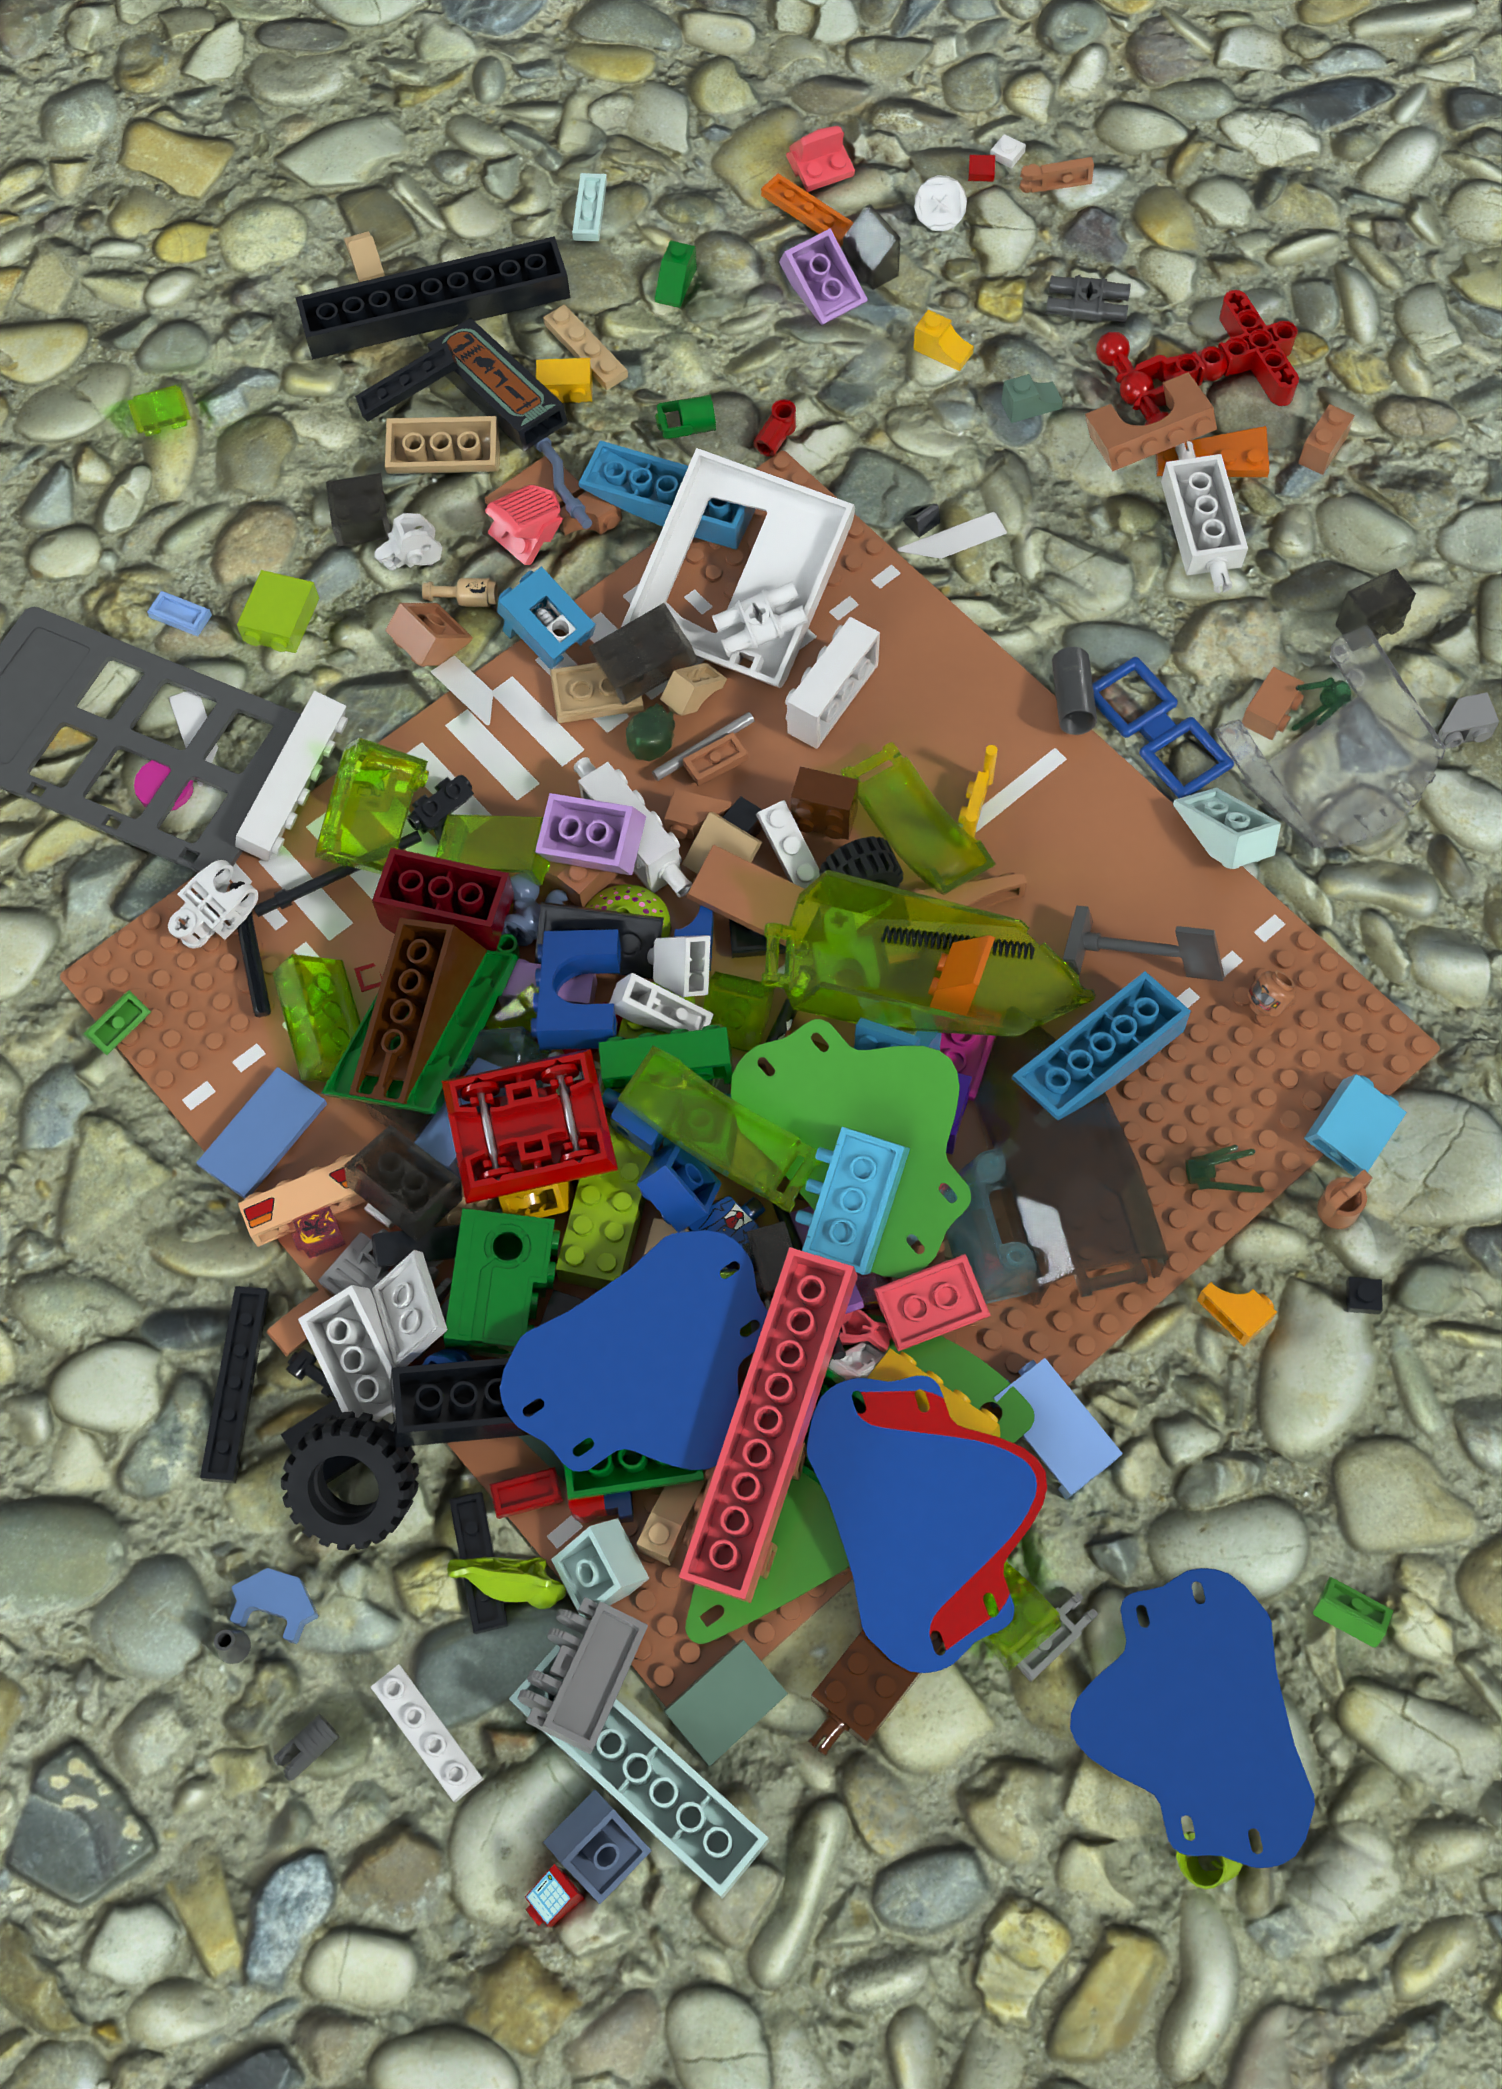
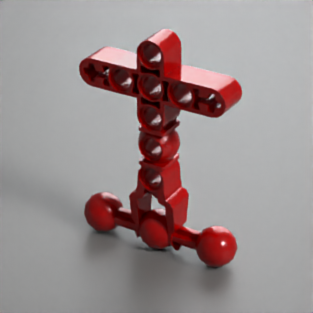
M1231 290L1224 296L1219 315L1220 322L1230 336V339L1226 343L1220 342L1218 348L1208 346L1198 351V353L1194 351L1191 354L1186 353L1169 358L1164 355H1157L1137 364L1134 369L1128 359L1130 353L1128 339L1120 332H1107L1098 340L1096 354L1097 358L1104 365L1114 366L1118 373L1115 381L1120 383L1121 398L1128 405L1133 406V410L1140 409L1146 419L1144 425H1149L1164 419L1170 414L1168 412H1161L1158 408L1159 406L1166 405L1164 388L1162 385L1154 389L1153 379L1165 382L1188 372L1197 385L1200 386L1202 381L1212 382L1218 380L1223 375L1226 377L1229 374L1234 375L1251 370L1273 404L1277 406L1289 405L1293 401L1299 382L1298 374L1287 359L1294 346L1298 331L1297 327L1289 321H1279L1266 326L1248 296L1240 290Z

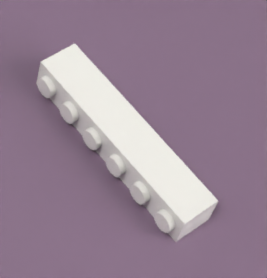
M316 691L313 692L236 835L235 847L267 862L273 853L278 855L285 841L282 838L285 829L291 830L297 819L298 814L294 813L299 804L304 806L311 791L307 789L311 780L315 782L318 780L323 766L320 765L324 756L329 758L335 747L336 742L332 740L336 733L342 734L348 722V718L345 717L346 705Z

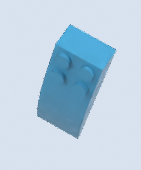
M600 440L578 485L580 488L612 505L652 523L664 526L688 466ZM712 498L708 501L694 537L737 550L756 509Z
M1144 971L1013 1074L1012 1079L1058 1121L1118 1084L1183 1033L1191 1010Z

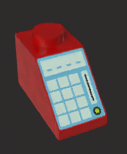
M554 1864L525 1896L526 1900L530 1903L526 1911L538 1926L544 1922L548 1927L552 1928L584 1897L564 1871Z

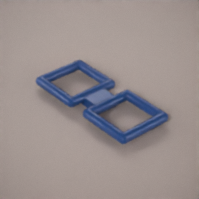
M1133 657L1092 683L1097 709L1123 737L1128 738L1138 731L1149 743L1139 750L1140 756L1178 798L1194 794L1234 767L1233 759L1195 718L1188 717L1177 725L1166 713L1178 705V700L1140 658ZM1135 670L1163 702L1127 724L1099 692ZM1190 730L1219 763L1183 786L1154 753Z

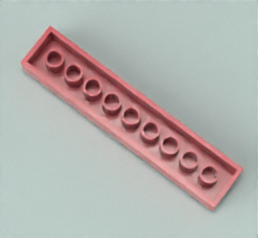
M789 1247L679 1578L751 1603L858 1275L854 1266Z

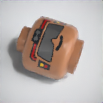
M1278 970L1262 973L1248 990L1251 1009L1259 1016H1279L1295 998L1294 982L1285 973Z

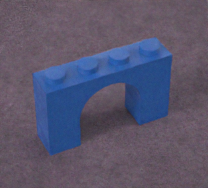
M618 929L544 931L543 944H538L537 948L538 962L541 963V968H536L535 972L536 987H539V993H534L533 1007L534 1012H537V1018H532L531 1020L532 1037H537L540 1050L599 1048L598 1042H606L608 1038L616 1037L617 1019L614 1003L574 1004L563 1000L557 994L563 984L573 977L583 974L620 973L621 944Z

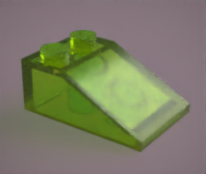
M1006 1561L1004 1563V1577L1014 1604V1616L1007 1627L981 1640L1006 1669L1010 1671L1061 1627L1059 1612L1038 1589ZM986 1593L983 1596V1601L987 1613L991 1617H996L999 1612L995 1598L991 1593Z

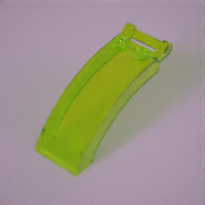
M893 742L884 745L882 751L853 767L847 766L841 770L842 776L859 780L858 800L890 846L918 877L938 893L945 895L996 865L981 840L973 838L952 819L928 789L908 757L905 756L903 758ZM888 760L893 763L891 767L864 782H861L859 776Z
M654 1045L618 1098L619 1102L671 1142L709 1167L775 1203L787 1212H791L796 1204L794 1200L814 1168L820 1166L823 1162L815 1158L817 1150L801 1142L799 1137L734 1101L690 1070L680 1059ZM798 1155L804 1157L803 1163L784 1193L782 1194L777 1191V1187Z

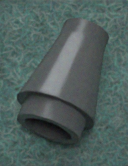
M221 1630L214 1638L217 1654L227 1664H237L243 1661L250 1652V1639L242 1630ZM231 1641L230 1645L226 1647L227 1642Z

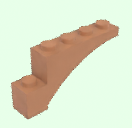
M1007 872L995 878L985 879L978 877L966 883L955 884L949 882L931 889H912L910 892L904 893L903 908L907 926L894 925L896 932L901 927L902 933L905 928L908 931L913 928L915 933L919 929L921 934L926 930L927 935L929 931H932L933 936L937 931L939 935L942 932L946 933L967 917L985 908L1024 897L1027 884L1025 874ZM886 934L884 943L881 942V948L887 975L894 976L917 972L920 960L931 948V937L927 948L924 947V938L922 946L919 948L918 937L916 945L913 947L912 935L907 946L906 934L902 945H900V936H898L897 944L893 943V935L891 943L888 944Z

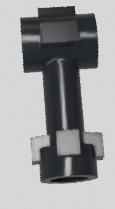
M301 1348L298 1353L295 1352L289 1359V1366L286 1370L300 1381L305 1376H308L323 1387L321 1393L327 1398L331 1396L336 1399L323 1371L314 1365L317 1358L304 1348Z

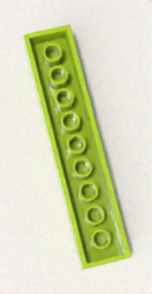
M654 983V984L660 986L661 988H663V989H665V990H667V991L673 993L672 991H670V990H668V989L662 987L661 985H659V984H657V983ZM694 996L681 997V998H683V999H685V1000H687V1001H689V1002L695 1004V997H694ZM623 1018L618 1037L631 1039L638 1038L643 1033H655L657 1035L670 1033L642 1026ZM650 1081V1085L670 1090V1087L658 1085L656 1081ZM626 1088L613 1090L623 1094ZM606 1107L604 1109L618 1170L579 1179L556 1265L559 1281L599 1290L629 1269L646 1202L637 1183L652 1157L612 1128L610 1116L613 1111Z

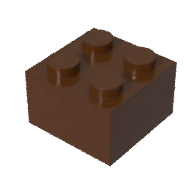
M800 767L791 794V814L799 830L805 833L816 832L825 834L831 839L842 838L849 840L858 810L859 780Z

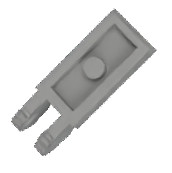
M1079 1592L1071 1597L1060 1609L1057 1607L1007 1654V1657L1030 1682L1082 1634L1081 1631L1098 1616V1613L1093 1608L1088 1610L1075 1625L1066 1616V1614L1074 1610L1081 1603L1083 1597Z

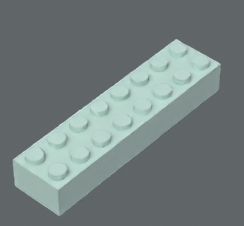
M556 1645L535 1670L562 1682V1679L549 1673L560 1650V1647ZM526 1679L509 1700L528 1717L532 1709L518 1700V1695L522 1689L532 1691L553 1701L555 1696L534 1686ZM617 1699L612 1706L591 1754L544 1732L722 1899L769 1843V1838Z

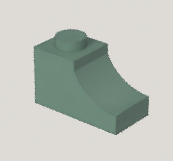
M1030 374L1006 380L1003 384L1001 403L1011 423L1062 409L1063 401L1053 381L1046 383L1034 382Z

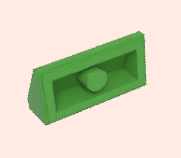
M128 990L82 1035L105 1055H108L151 1011Z
M1329 1577L1314 1608L1313 1615L1376 1648L1387 1632L1394 1610Z

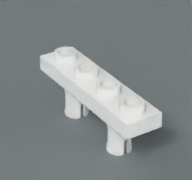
M399 1664L371 1686V1689L453 1802H457L483 1780L478 1770Z

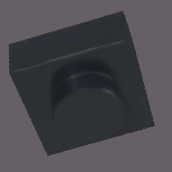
M1349 1277L1346 1281L1347 1312L1380 1315L1383 1311L1382 1279Z

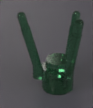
M1329 677L1324 681L1296 686L1297 691L1323 687L1324 689L1320 694L1322 706L1293 725L1292 730H1298L1326 711L1316 721L1317 726L1323 724L1340 707L1351 701L1352 693L1349 685L1343 680L1335 682L1332 677Z
M1232 1145L1185 1160L1189 1184L1197 1183L1199 1190L1220 1189L1240 1192H1264V1188L1259 1186L1210 1181V1178L1216 1177L1215 1165L1254 1155V1149L1231 1153L1238 1150L1237 1145Z

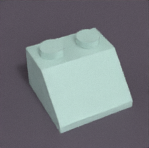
M618 1518L589 1526L551 1559L577 1611L584 1597L598 1604L601 1601L610 1606L630 1595L649 1579ZM579 1613L580 1616H582V1617H584V1618H586V1619L589 1618V1617H587V1616H585V1615Z

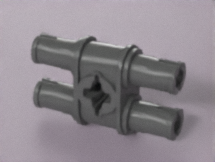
M1051 275L1049 293L1072 295V299L1048 296L1046 314L1068 316L1072 321H1075V319L1096 321L1097 324L1102 322V320L1126 323L1128 305L1104 303V299L1128 302L1131 284L1108 282L1105 277L1096 279L1081 277V275L1075 276V278Z

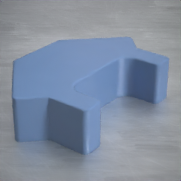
M266 1568L232 1586L237 1602L230 1621L235 1625L245 1627L253 1611H262L286 1619L287 1626L283 1638L290 1643L297 1644L304 1626L319 1617L304 1582L298 1577Z

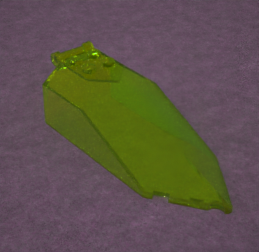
M826 870L799 893L789 926L779 923H767L764 929V936L767 937L765 972L762 973L761 985L768 988H784L794 1010L857 1024L860 1018H864L903 1031L1018 1037L1030 1029L1041 1026L1077 1009L1079 1006L1092 1002L1096 997L1095 991L1084 988L1079 982V975L1045 942L1039 945L1027 933L1029 927L1022 920L831 870ZM886 926H889L890 931L894 926L896 932L901 927L902 933L905 928L908 931L913 928L915 933L919 929L921 934L926 930L927 935L929 931H932L933 936L938 931L939 935L942 932L946 936L948 933H951L952 937L956 933L958 938L963 934L964 939L967 935L970 938L974 935L976 938L990 935L995 937V942L999 938L1001 942L1006 939L1008 943L1012 940L1014 944L1016 941H1019L1020 945L1024 941L1026 946L1031 942L1033 947H1035L1033 959L1030 960L1029 947L1027 959L1024 960L1023 946L1021 957L1018 959V949L1016 947L1015 956L1012 958L1010 946L1009 954L1006 958L1005 944L1001 957L999 956V943L995 956H993L992 945L968 1014L964 1016L930 1007L933 996L929 995L928 991L933 977L940 978L942 972L936 969L942 952L949 954V940L944 951L943 938L939 950L937 949V937L933 949H931V937L927 948L924 947V938L922 946L919 948L918 937L916 945L913 947L912 935L908 946L906 945V934L902 945H900V936H898L897 944L893 943V935L890 944L887 943V934L884 943L881 942V938ZM780 938L786 940L784 974L778 973Z

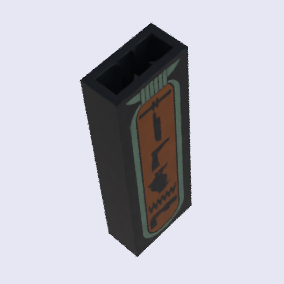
M469 318L427 344L429 351L444 342L450 345L459 368L445 377L486 416H496L498 428L523 452L568 424L563 403L472 318Z

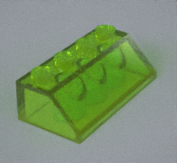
M291 954L272 974L301 1080L327 1082L360 1025L358 1012L343 960Z

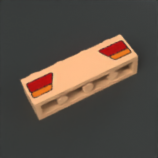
M359 1153L355 1155L347 1154L341 1156L335 1163L326 1167L312 1168L304 1176L295 1180L281 1181L275 1188L266 1192L252 1193L244 1201L238 1203L250 1237L259 1247L306 1227L307 1225L304 1221L313 1224L317 1219H320L319 1221L325 1219L328 1211L327 1218L372 1199L376 1192Z

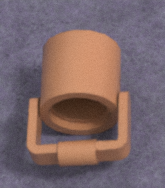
M1365 1169L1353 1179L1348 1177L1336 1178L1326 1187L1318 1200L1317 1211L1318 1216L1327 1226L1335 1229H1346L1355 1223L1367 1203L1365 1188L1368 1187L1373 1179Z

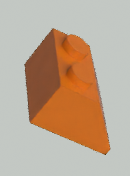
M987 935L953 942L949 954L942 952L936 969L942 972L940 978L933 977L928 994L933 996L929 1008L965 1021L995 937Z

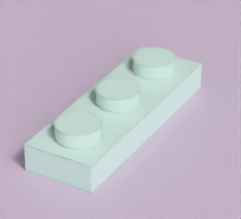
M580 174L572 231L573 240L599 241L607 186L606 174Z

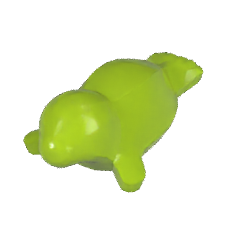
M482 1557L452 1559L448 1563L447 1572L449 1577L466 1578L484 1594L499 1601H526L538 1609H548L566 1595L564 1584L551 1579L546 1574L545 1568L547 1563L546 1559L542 1557L527 1560Z

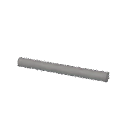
M747 712L653 770L652 775L657 781L663 779L684 766L683 758L732 732L735 734L754 722L752 714Z

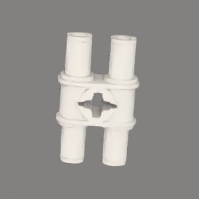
M793 582L769 592L763 589L761 590L762 593L743 601L737 600L736 606L712 615L718 632H722L742 622L746 624L745 630L721 640L728 657L749 647L758 649L759 645L778 637L781 639L785 636V632L809 623L802 605L781 615L774 614L775 608L799 599ZM758 614H760L763 618L762 624H760V622L758 621Z

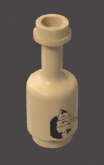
M460 578L456 586H434L433 582L429 581L422 585L423 600H429L430 602L434 600V597L456 598L458 604L463 607H490L491 604H497L498 584L496 581H491L490 578Z

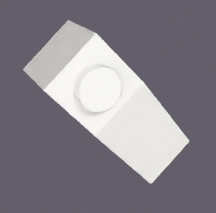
M634 973L617 982L609 1003H614L617 1015L633 1023L670 1033L675 1029L702 1030L704 1026L710 1025L714 1015Z

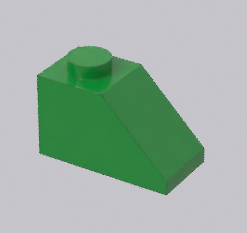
M670 240L661 261L655 294L656 303L677 308L681 307L697 270L695 246Z

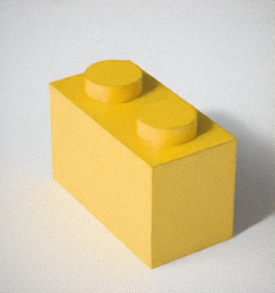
M590 358L536 360V379L562 403L592 402L593 376Z

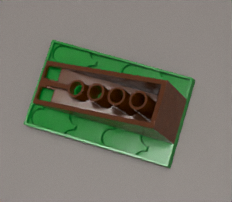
M399 918L379 991L321 1093L340 1099L436 1115L445 1102L442 1081L456 1078V1075H460L479 1032L485 1027L498 996L501 997L519 957L512 953L487 950L455 925Z

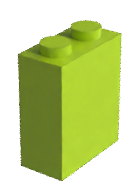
M261 570L237 623L243 641L253 646L271 647L278 652L288 651L296 653L320 599L314 582Z

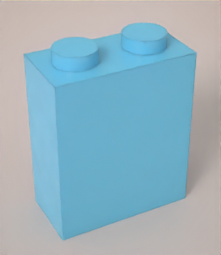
M1355 1074L1342 1080L1304 1139L1355 1177L1364 1169L1367 1172L1370 1170L1407 1112L1399 1107L1396 1099L1382 1094L1374 1088V1084L1370 1079Z

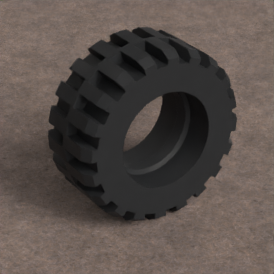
M353 1411L343 1412L339 1418L334 1414L328 1416L320 1424L316 1423L307 1431L291 1450L292 1453L285 1461L283 1469L286 1473L281 1477V1488L287 1490L282 1497L286 1508H292L293 1512L290 1518L294 1524L297 1525L300 1522L305 1527L302 1533L309 1538L312 1535L320 1538L319 1544L329 1547L331 1543L337 1544L338 1550L348 1551L353 1544H355V1549L357 1550L368 1548L371 1542L378 1544L386 1539L389 1533L394 1532L414 1502L413 1498L417 1494L419 1483L415 1480L419 1475L418 1464L416 1462L411 1463L415 1456L412 1446H395L394 1432L388 1428L391 1423L383 1418L378 1423L372 1420L373 1414L363 1412L357 1418ZM333 1456H349L367 1465L378 1483L379 1496L377 1500L370 1504L354 1505L336 1497L328 1488L324 1479L323 1464L325 1460Z

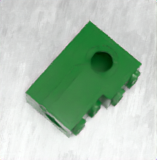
M462 1208L446 1319L448 1330L444 1333L445 1348L460 1349L471 1355L510 1358L519 1339L526 1332L534 1329V1325H529V1319L536 1320L538 1297L545 1298L546 1289H553L556 1262H551L550 1258H557L560 1230H554L555 1219Z

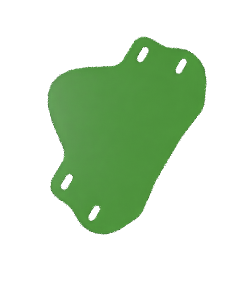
M814 1019L805 1023L783 1039L757 1045L746 1053L736 1065L732 1074L731 1098L739 1130L778 1166L814 1211L820 1195L806 1191V1183L809 1178L824 1183L830 1165L829 1163L817 1160L815 1158L816 1152L819 1147L834 1151L842 1127L857 1130L910 1148L871 1272L885 1277L904 1278L923 1270L936 1257L946 1231L964 1213L971 1202L969 1186L948 1162L946 1155L947 1143L956 1114L960 1087L958 1073L952 1060L941 1051L926 1046H893L872 1050H857L849 1046L829 1022L822 1019ZM813 1033H819L828 1043L829 1049L826 1052L820 1051L811 1039ZM759 1058H766L775 1069L773 1076H767L757 1063ZM946 1183L957 1195L956 1202L950 1203L939 1191L940 1184ZM908 1235H915L925 1248L922 1254H917L907 1243Z

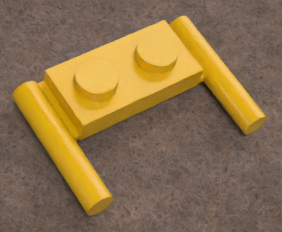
M988 745L986 747L983 772L978 771L976 781L969 782L966 792V798L970 799L968 807L962 806L958 823L963 824L961 835L963 836L962 848L966 851H970L974 847L977 823L988 786L993 783L998 751L995 745Z

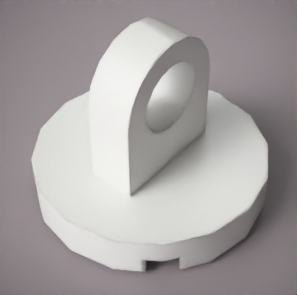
M942 175L931 177L920 186L915 196L914 208L917 218L933 231L952 229L961 221L966 212L967 197L964 188L957 180Z

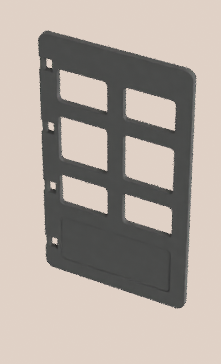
M30 607L26 609L0 644V788L24 799L27 798L42 807L98 831L113 835L119 840L177 865L180 864L192 869L196 873H199L208 865L218 860H226L232 867L243 852V850L235 847L236 835L301 714L42 608ZM116 661L143 672L144 675L114 718L107 720L77 707L108 662ZM166 683L217 703L188 747L184 750L176 749L132 730L160 688ZM238 713H243L270 724L273 728L245 770L240 774H236L205 760L234 716ZM68 726L97 738V742L66 786L58 787L30 775L31 770L61 728ZM118 750L128 751L149 761L152 760L171 768V772L141 816L136 819L85 798ZM191 780H197L228 793L195 843H189L159 830L174 807L175 802ZM34 786L45 790L41 797L31 793ZM110 818L122 822L117 829L106 825ZM187 851L199 855L195 862L183 858ZM224 869L220 870L215 877L221 874Z

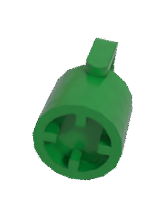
M710 394L663 402L657 405L655 419L657 427L662 431L665 439L716 431V419ZM678 411L681 426L668 428L665 413Z

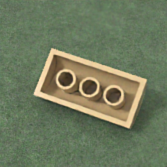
M496 416L387 418L385 470L387 474L499 471L500 438Z

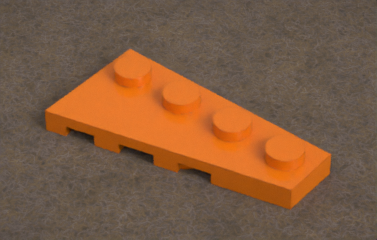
M1266 426L1190 440L1193 443L1196 458L1221 454L1228 477L1268 478L1270 469ZM1176 446L1155 454L1157 476H1163L1166 462L1179 460L1175 451Z

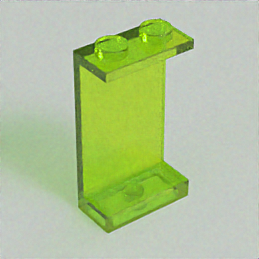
M448 814L435 857L502 872L528 873L536 885H542L545 874L549 871L550 861L535 853L544 817Z

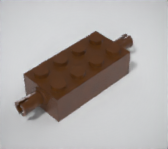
M862 1630L811 1694V1701L826 1713L827 1718L815 1734L809 1738L808 1742L816 1748L825 1737L826 1739L819 1746L818 1752L826 1756L829 1749L845 1731L849 1732L866 1746L922 1673L910 1672L892 1662ZM933 1631L930 1638L934 1651L938 1654L944 1646V1642L940 1632Z

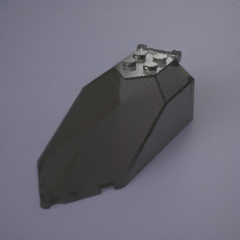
M1011 1006L1006 1010L1003 1024L999 1029L989 1056L984 1076L974 1098V1103L1033 1305L1041 1303L1051 1283L1074 1275L1081 1297L1091 1296L1093 1291L1135 1282L1137 1285L1147 1283V1271L1141 1259H1147L1153 1278L1160 1277L1169 1256L1139 1163L1106 1093L1104 1092L1083 1107L1057 1121L1012 1079L1013 1074L1057 1040L1023 1014L1017 1007ZM1128 1262L1131 1268L1089 1278L1086 1274L1089 1271Z

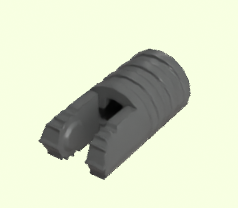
M319 1714L273 1756V1761L277 1766L287 1765L283 1770L284 1776L288 1781H292L339 1739L340 1736L332 1725Z

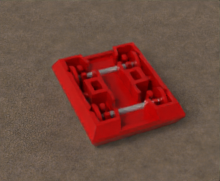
M591 1049L442 1081L466 1204L618 1170ZM579 1072H581L582 1079L573 1080L579 1075ZM541 1080L543 1083L551 1085L537 1089L536 1081ZM567 1086H570V1092H569V1093H568V1090H567ZM505 1088L506 1096L493 1098L500 1092V1089ZM558 1088H559V1091H560V1095H558V1093H556V1089H558ZM461 1098L464 1101H469L470 1103L462 1105ZM487 1104H491L490 1110H488Z

